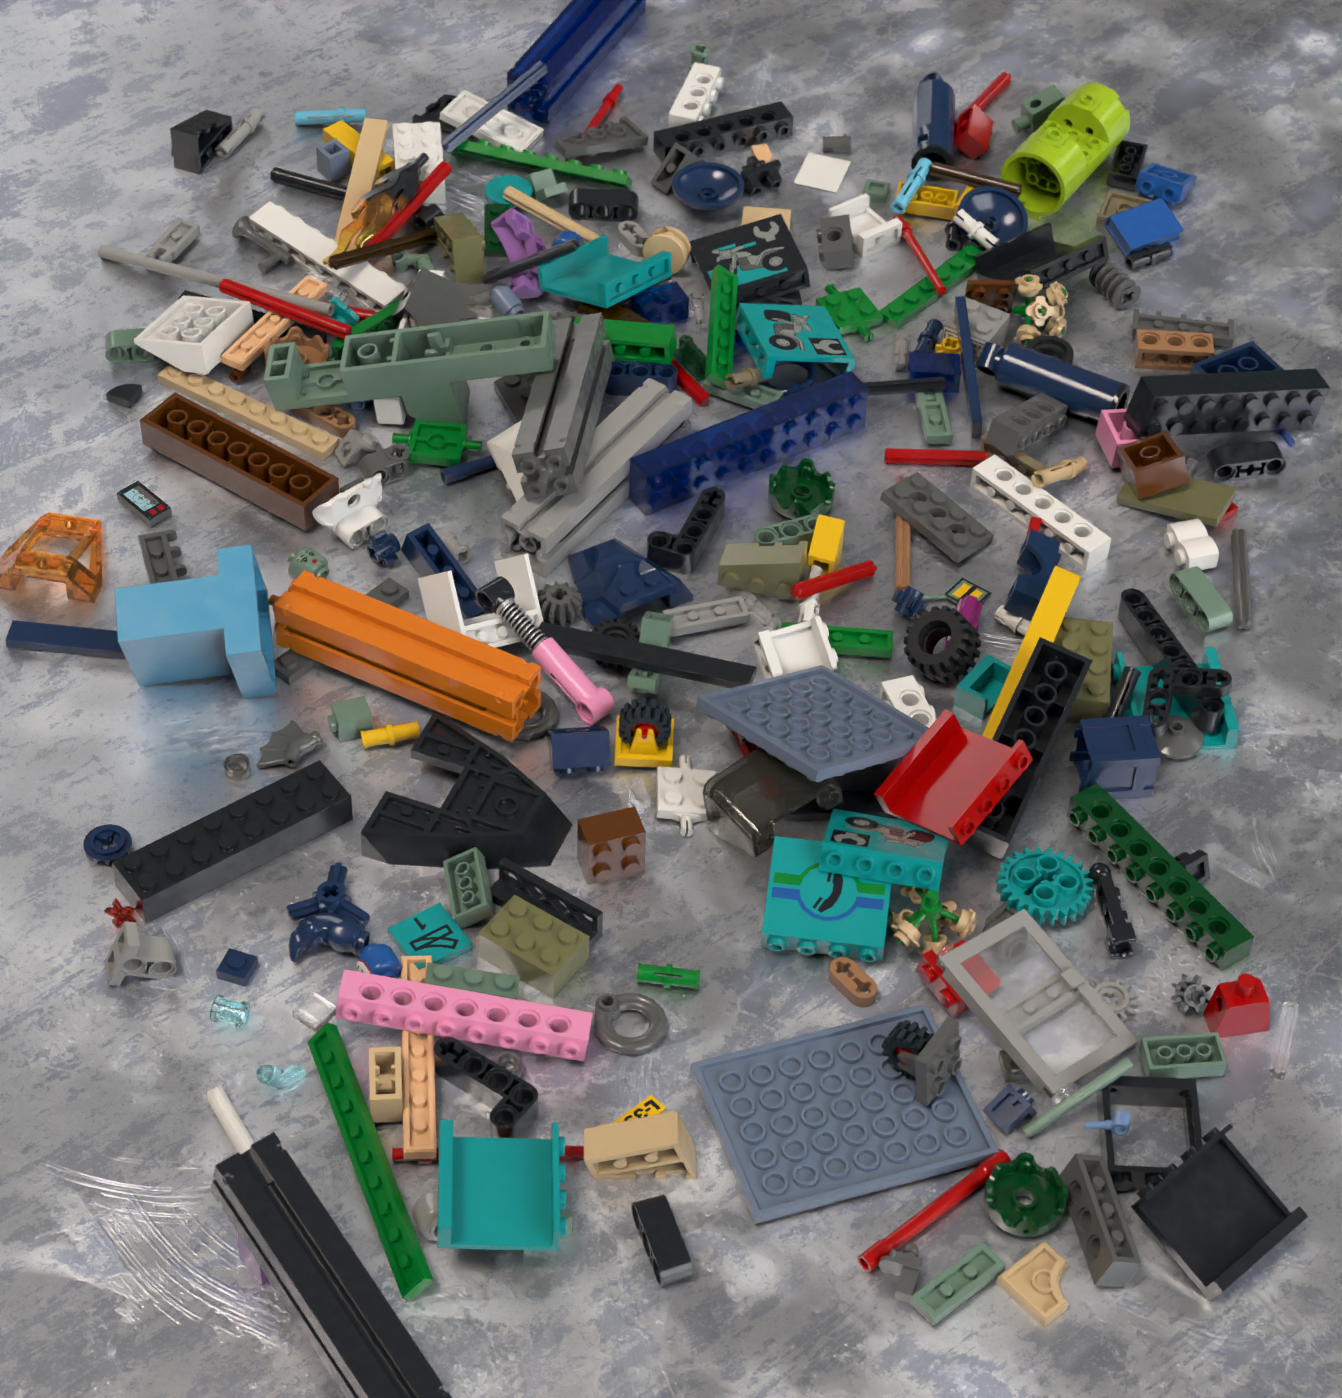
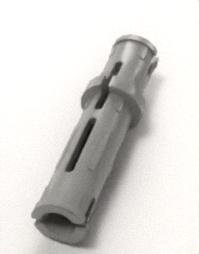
M252 108L246 117L239 119L237 126L216 146L215 150L218 157L222 159L228 158L247 136L255 132L256 126L265 118L264 112L260 108Z

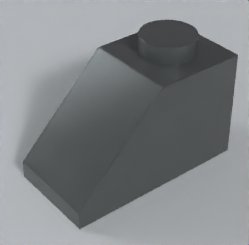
M675 142L650 183L669 195L673 193V177L680 169L690 164L706 161Z

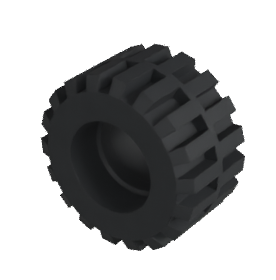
M935 606L931 607L930 612L927 610L922 611L921 617H915L912 620L914 624L912 627L908 626L906 630L908 636L904 637L903 643L906 645L904 652L908 656L909 662L926 678L936 683L938 680L941 683H948L949 679L955 682L959 680L958 676L961 674L966 676L969 673L967 671L968 668H974L976 665L974 659L979 658L981 653L977 649L981 647L978 631L954 608L950 609L948 606H942L940 609ZM952 635L948 646L943 651L933 654L936 644L942 638Z

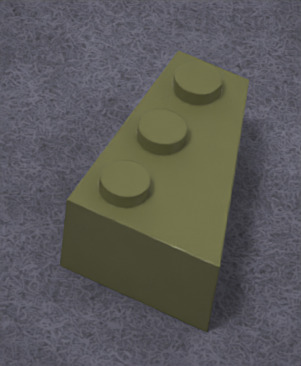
M462 212L433 217L438 246L444 259L449 258L452 265H449V270L451 273L455 272V282L464 284L482 283V276L485 275L482 252L486 248L484 236L478 233L471 220H468Z
M800 541L799 545H784V542H775L774 546H760L759 543L727 544L718 565L717 585L797 602L793 595L790 594V589H792L793 584L805 579L808 541Z

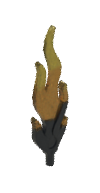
M421 153L414 162L407 163L403 167L382 176L375 182V189L369 191L358 200L351 211L352 219L356 220L342 229L337 248L331 255L323 259L324 265L329 264L328 258L330 256L346 252L352 239L359 231L361 232L357 235L355 241L356 248H361L367 239L384 228L391 219L397 199L399 211L405 208L419 190L421 168L429 160V156L426 153Z

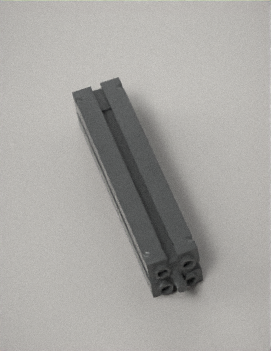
M602 313L582 315L580 323L575 324L572 317L552 320L556 331L553 370L536 372L515 441V449L512 451L517 473H523L520 483L526 500L547 498L548 490L553 489L556 491L557 496L579 493V483H581L612 368L611 362L614 360L610 340H604L607 330Z

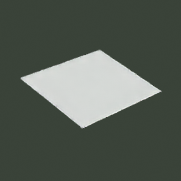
M808 152L794 183L837 193L851 161Z

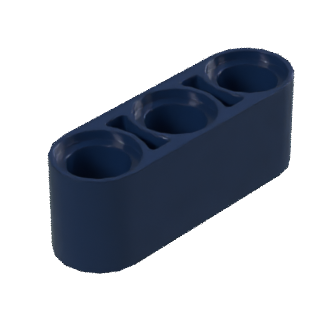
M630 361L611 362L612 368L605 393L609 395L630 396L638 387H642L648 378L666 385L670 394L674 390L677 391L678 371L672 364Z

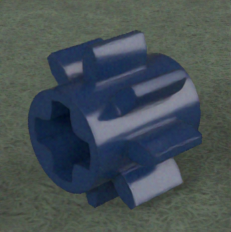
M383 530L369 537L372 543L368 544L366 548L373 562H381L384 566L398 559L396 553L401 550V546L393 533L386 534V531Z
M906 585L904 591L897 589L891 599L896 603L894 610L910 619L913 618L914 614L922 616L921 612L927 606L922 601L925 594Z

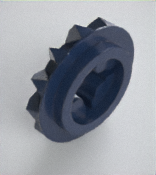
M113 824L101 825L92 829L86 835L83 842L87 858H93L96 864L105 861L107 865L112 860L128 855L132 846L130 833L125 828ZM113 842L114 847L109 846L103 850V845H109Z

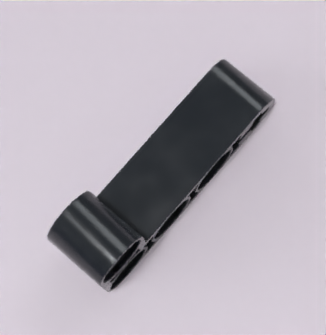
M715 487L705 489L678 536L664 531L650 533L647 537L646 558L670 572L682 575L692 573L724 518V491Z
M443 1037L436 1041L433 1048L434 1070L436 1074L492 1109L490 1112V1138H520L538 1117L537 1089L453 1037Z

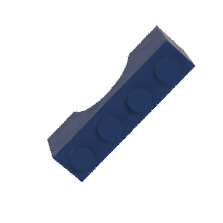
M1033 529L1029 531L1020 548L1016 562L1028 575L1018 574L1007 594L1004 610L1029 621L1032 620L1053 569L1060 561L1062 555L1058 553L1060 541Z

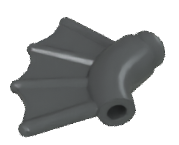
M291 720L285 728L273 732L270 741L265 746L260 747L262 757L256 766L257 768L285 763L288 767H296L301 757L314 751L315 747L322 745V738L317 731H313L310 734L304 733L296 722Z

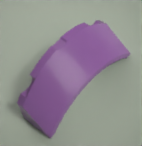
M510 208L491 222L493 230L506 251L509 263L547 249L542 238L535 234L533 223L530 219L513 208ZM537 266L512 275L510 289L519 299L539 297L545 293V291L539 289Z

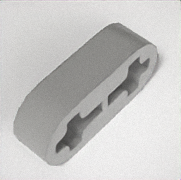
M621 222L618 225L619 241L634 256L643 257V246L649 235L636 222Z

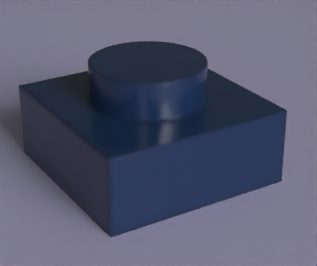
M229 948L216 970L217 979L246 987L258 966V957Z

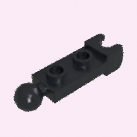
M1095 863L1089 868L1088 878L1093 879V884L1097 885L1095 896L1107 932L1105 947L1109 959L1130 958L1133 956L1131 943L1136 942L1132 922L1128 923L1127 912L1121 908V893L1119 888L1114 886L1111 869L1104 863Z

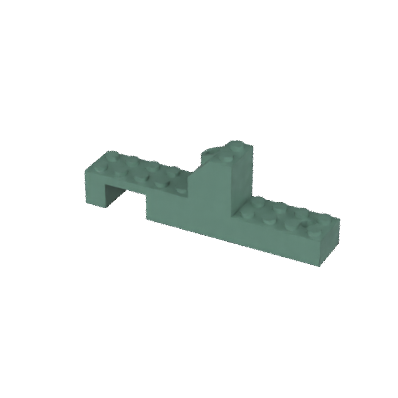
M542 311L346 335L341 360L312 364L303 363L295 342L273 344L269 348L263 382L276 411L402 396L408 415L418 420L466 424L470 397L467 380L553 370L556 331L550 312Z

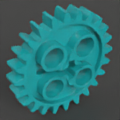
M1036 846L1035 852H1031L1025 847L1023 855L1018 851H1014L1013 858L1006 856L1005 862L1000 864L996 878V892L1001 893L1000 901H1007V910L1016 908V913L1025 909L1032 918L1037 919L1038 925H1042L1043 920H1048L1051 926H1054L1055 920H1059L1061 924L1066 925L1067 917L1072 921H1076L1077 914L1083 916L1085 909L1090 907L1094 888H1092L1093 879L1088 878L1090 871L1082 870V862L1074 864L1073 855L1067 858L1062 857V850L1057 854H1053L1051 847H1048L1046 852H1042L1039 846Z

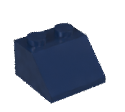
M604 726L547 729L550 765L552 769H558V774L575 773V768L587 767V772L604 771V766H611L609 730Z

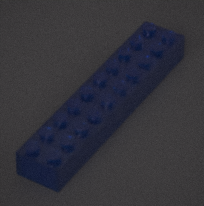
M849 371L630 458L629 499L646 517L698 496L707 488H718L850 433L865 428L869 388L852 371Z

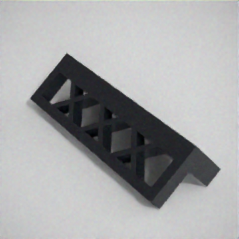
M505 857L499 862V879L490 887L494 904L502 908L516 895L588 935L589 949L602 936V911ZM509 873L513 874L516 879L509 876ZM585 915L592 918V921L588 920Z

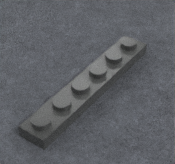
M389 577L365 595L397 608L409 599V590ZM291 648L274 660L276 676L288 685H291L320 664V662L293 652Z

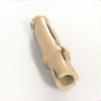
M1084 457L1062 460L1058 465L1035 471L1031 476L1034 486L1041 488L1062 479H1073L1076 475L1086 472L1088 462Z

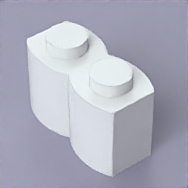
M1199 519L1167 525L1166 533L1163 536L1164 544L1167 549L1170 548L1174 554L1176 564L1182 570L1198 566L1201 570L1217 567L1218 548L1214 540L1208 536L1205 526Z

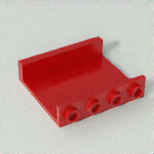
M945 709L877 789L874 795L884 812L962 846L985 817L991 813L1004 794L1009 791L1022 772L1028 768L1033 758L1024 741L1019 739L1012 748L962 728L955 714Z

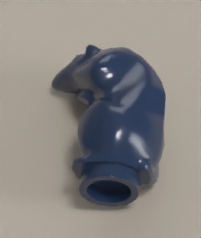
M328 912L308 916L300 920L295 931L290 935L288 944L290 959L292 962H296L305 951H311L321 943L332 947L338 952H352L359 957L361 950L369 945L370 932L366 931L365 926L357 920L342 914Z

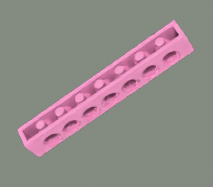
M344 969L337 996L335 1018L584 1061L593 1013Z

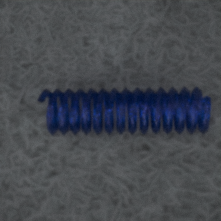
M1286 429L1277 430L1289 447L1295 445V441Z

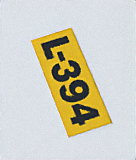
M651 1094L613 1123L627 1121L631 1118L658 1115L666 1107Z

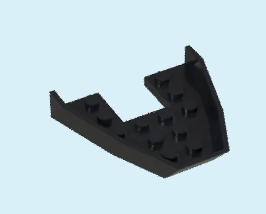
M434 711L411 749V758L459 773L460 775L440 808L385 791L361 831L362 856L391 865L444 867L443 861L477 847L485 857L487 870L499 869V862L504 857L523 868L551 866L573 824L551 798L508 759Z

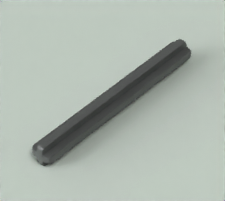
M1236 528L1232 530L1231 535L1236 625L1239 629L1244 628L1248 630L1251 628L1252 608L1247 537L1244 529L1238 530Z

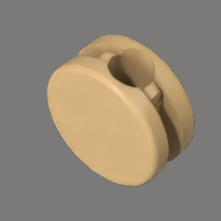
M662 226L655 229L644 243L643 257L646 259L663 250L671 252L673 275L681 271L691 255V244L687 236L679 229L671 226Z

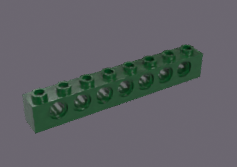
M1098 783L1070 798L1067 813L1070 822L1078 827L1088 837L1089 841L1096 845L1107 856L1108 860L1115 864L1126 875L1127 879L1135 884L1145 894L1146 898L1151 903H1154L1165 914L1166 918L1174 923L1184 933L1185 937L1204 953L1210 962H1213L1223 971L1249 956L1254 936Z

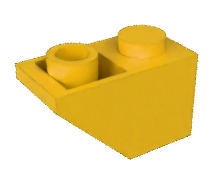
M818 515L808 554L807 567L811 568V565H817L822 568L823 574L838 569L842 556L845 520Z

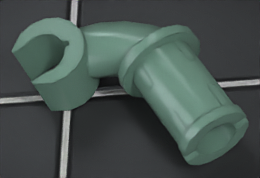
M405 251L391 255L393 266L396 265L398 272L407 270L409 266H414L417 271L423 267L427 270H437L432 263L431 256L428 254H407Z

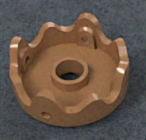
M297 326L291 327L285 337H273L271 339L270 345L295 342L304 364L326 362V357L329 358L328 343L324 344L319 335L307 338L302 329ZM270 346L264 347L265 365L267 364Z

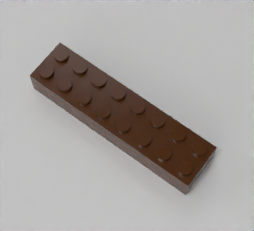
M176 392L140 419L142 442L144 445L305 531L317 522L312 511L317 506L328 502L339 494L338 477Z

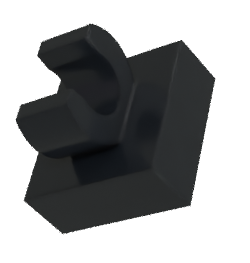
M1199 849L1192 854L1182 852L1174 857L1200 884L1210 879L1208 853Z

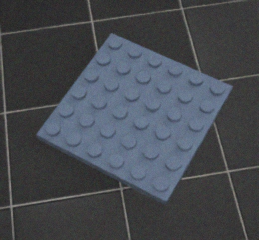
M823 665L698 696L696 707L705 712L708 717L718 720L726 725L727 729L737 732L745 737L748 742L761 747L767 754L777 757L785 762L788 767L796 769L813 782H822L824 779L842 776L855 770H863L876 764H884L893 759L904 758L929 729Z

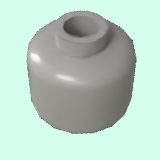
M438 1191L429 1192L419 1198L413 1207L412 1214L421 1234L426 1239L437 1241Z

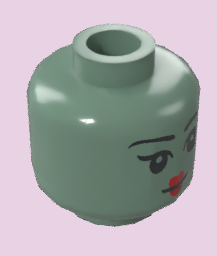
M310 547L303 548L300 551L296 549L287 560L289 563L288 574L293 579H297L304 570L313 573L315 577H323L325 579L329 574L327 559Z

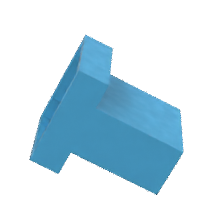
M251 544L217 549L219 575L114 589L118 643L139 686L234 674L243 699L277 695L268 590Z

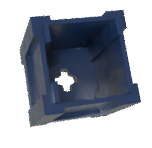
M1149 716L1080 719L1079 728H1075L1074 738H1078L1076 750L1071 751L1069 761H1074L1081 784H1079L1078 793L1098 783L1114 799L1153 797L1161 755L1159 749H1157Z

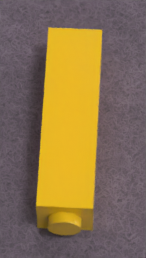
M340 120L323 129L324 143L337 139L349 150L350 168L352 169L361 134ZM384 151L382 152L374 185L376 188L385 184L382 176L395 170V160Z

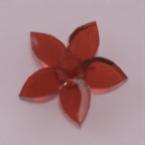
M117 898L112 902L113 908L107 907L104 910L108 915L115 917L112 923L116 928L122 927L124 921L136 922L132 916L135 908L130 906L123 908Z

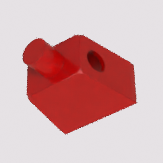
M1244 973L1238 977L1237 981L1224 982L1217 985L1203 1012V1017L1210 1033L1218 1032L1220 1038L1269 1031L1270 1001L1261 980L1251 974Z

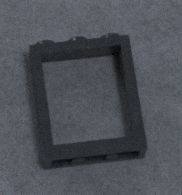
M1121 1076L1096 1093L1098 1121L1111 1120L1110 1104L1183 1108L1187 1150L1194 1144L1198 1149L1203 1146L1196 1079ZM1099 1129L1101 1156H1104L1115 1190H1140L1150 1181L1157 1185L1162 1180L1158 1174L1167 1167L1115 1165L1112 1131Z

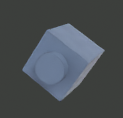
M337 139L316 147L317 171L326 179L333 182L351 174L349 150Z

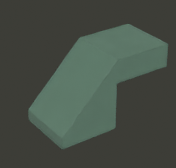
M552 168L524 177L532 185L533 195L539 202L560 196L568 191L565 182L556 183Z

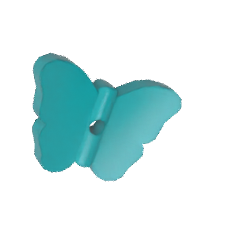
M333 296L329 303L334 305L335 310L332 316L327 317L348 324L351 327L355 326L359 321V316L337 296Z

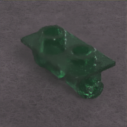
M681 336L679 338V348L675 350L674 356L697 382L705 380L706 355L698 349L691 336Z

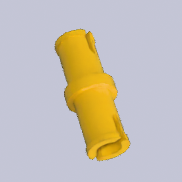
M418 721L393 726L392 723H388L383 728L360 731L364 749L385 744L395 746V742L417 739L420 736Z

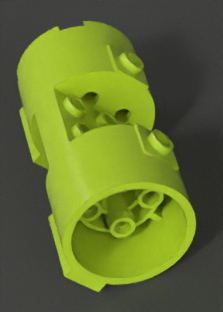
M1085 83L1083 86L1073 89L1052 111L1039 129L1033 132L1004 162L1001 169V179L1022 185V192L1018 199L1023 204L1028 218L1039 222L1043 216H1049L1057 212L1128 134L1130 128L1128 108L1124 109L1118 100L1120 96L1109 87L1098 83Z

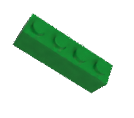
M576 317L574 324L580 323L581 317ZM604 319L607 330L604 340H610L614 360L671 364L677 347L675 325Z

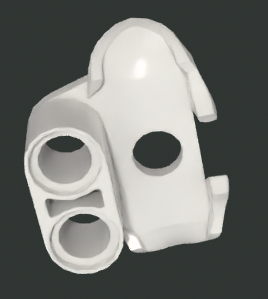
M381 473L367 478L345 492L334 496L328 502L317 506L312 511L314 518L319 524L329 527L332 533L351 549L358 548L369 542L370 536L386 530L388 527V518L376 508L377 503L382 501ZM357 494V498L354 501V503L348 505L349 499L353 495Z

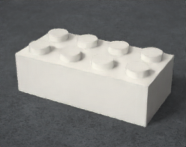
M440 122L392 124L395 170L407 163L414 162L421 153H426L429 156V160L421 168L420 185L437 165L443 161ZM445 180L423 204L446 203Z

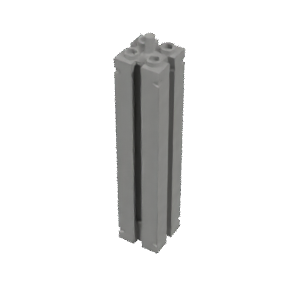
M648 378L642 387H638L595 428L582 481L579 483V493L557 496L556 491L553 489L548 490L547 498L526 500L523 495L511 507L510 511H506L500 517L501 533L506 535L501 540V557L506 559L528 554L532 572L546 578L553 568L556 569L681 447L683 442L685 443L690 438L691 421H689L688 417L692 414V398L676 390L670 394L666 385Z

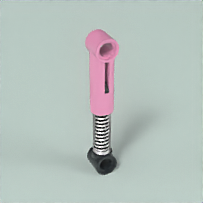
M498 576L476 590V600L482 610L488 614L495 613L500 615V618L507 622L510 629H513L516 636H520V640H523L526 647L533 651L532 658L575 704L576 712L585 724L594 725L615 710V701L611 694L605 688L597 687L552 637H544L545 633H541L542 630H538L535 622H532V619H528L529 615H525L526 612H522V608H519V605L514 600V589L507 579Z

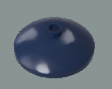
M699 162L680 169L674 175L672 190L682 203L691 208L703 211H716L728 208L740 200L744 193V181L741 175L729 166L714 162Z
M996 186L975 188L962 198L958 206L957 213L964 209L975 221L982 222L984 228L999 239L997 245L1027 232L1028 217L1023 204L1015 195L1003 188ZM958 214L956 215L957 217H959L960 219H962V220L964 221V219H963L960 215H958ZM958 225L961 234L971 245L982 251L987 250L977 240L970 239L968 233ZM987 240L992 246H994V247L997 246V245L993 244L992 242H990L989 240Z

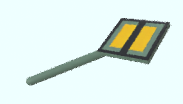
M961 578L945 594L924 595L922 600L949 599L958 604L961 598L969 595L977 597L978 601L983 603L991 595V592Z

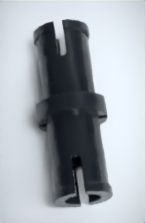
M1169 242L1155 247H1144L1140 252L1125 256V266L1131 271L1144 265H1154L1158 260L1171 257L1173 255V247Z

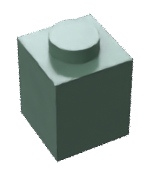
M365 696L331 703L332 715L327 717L331 733L336 732L339 743L360 739V731L373 729L372 715Z

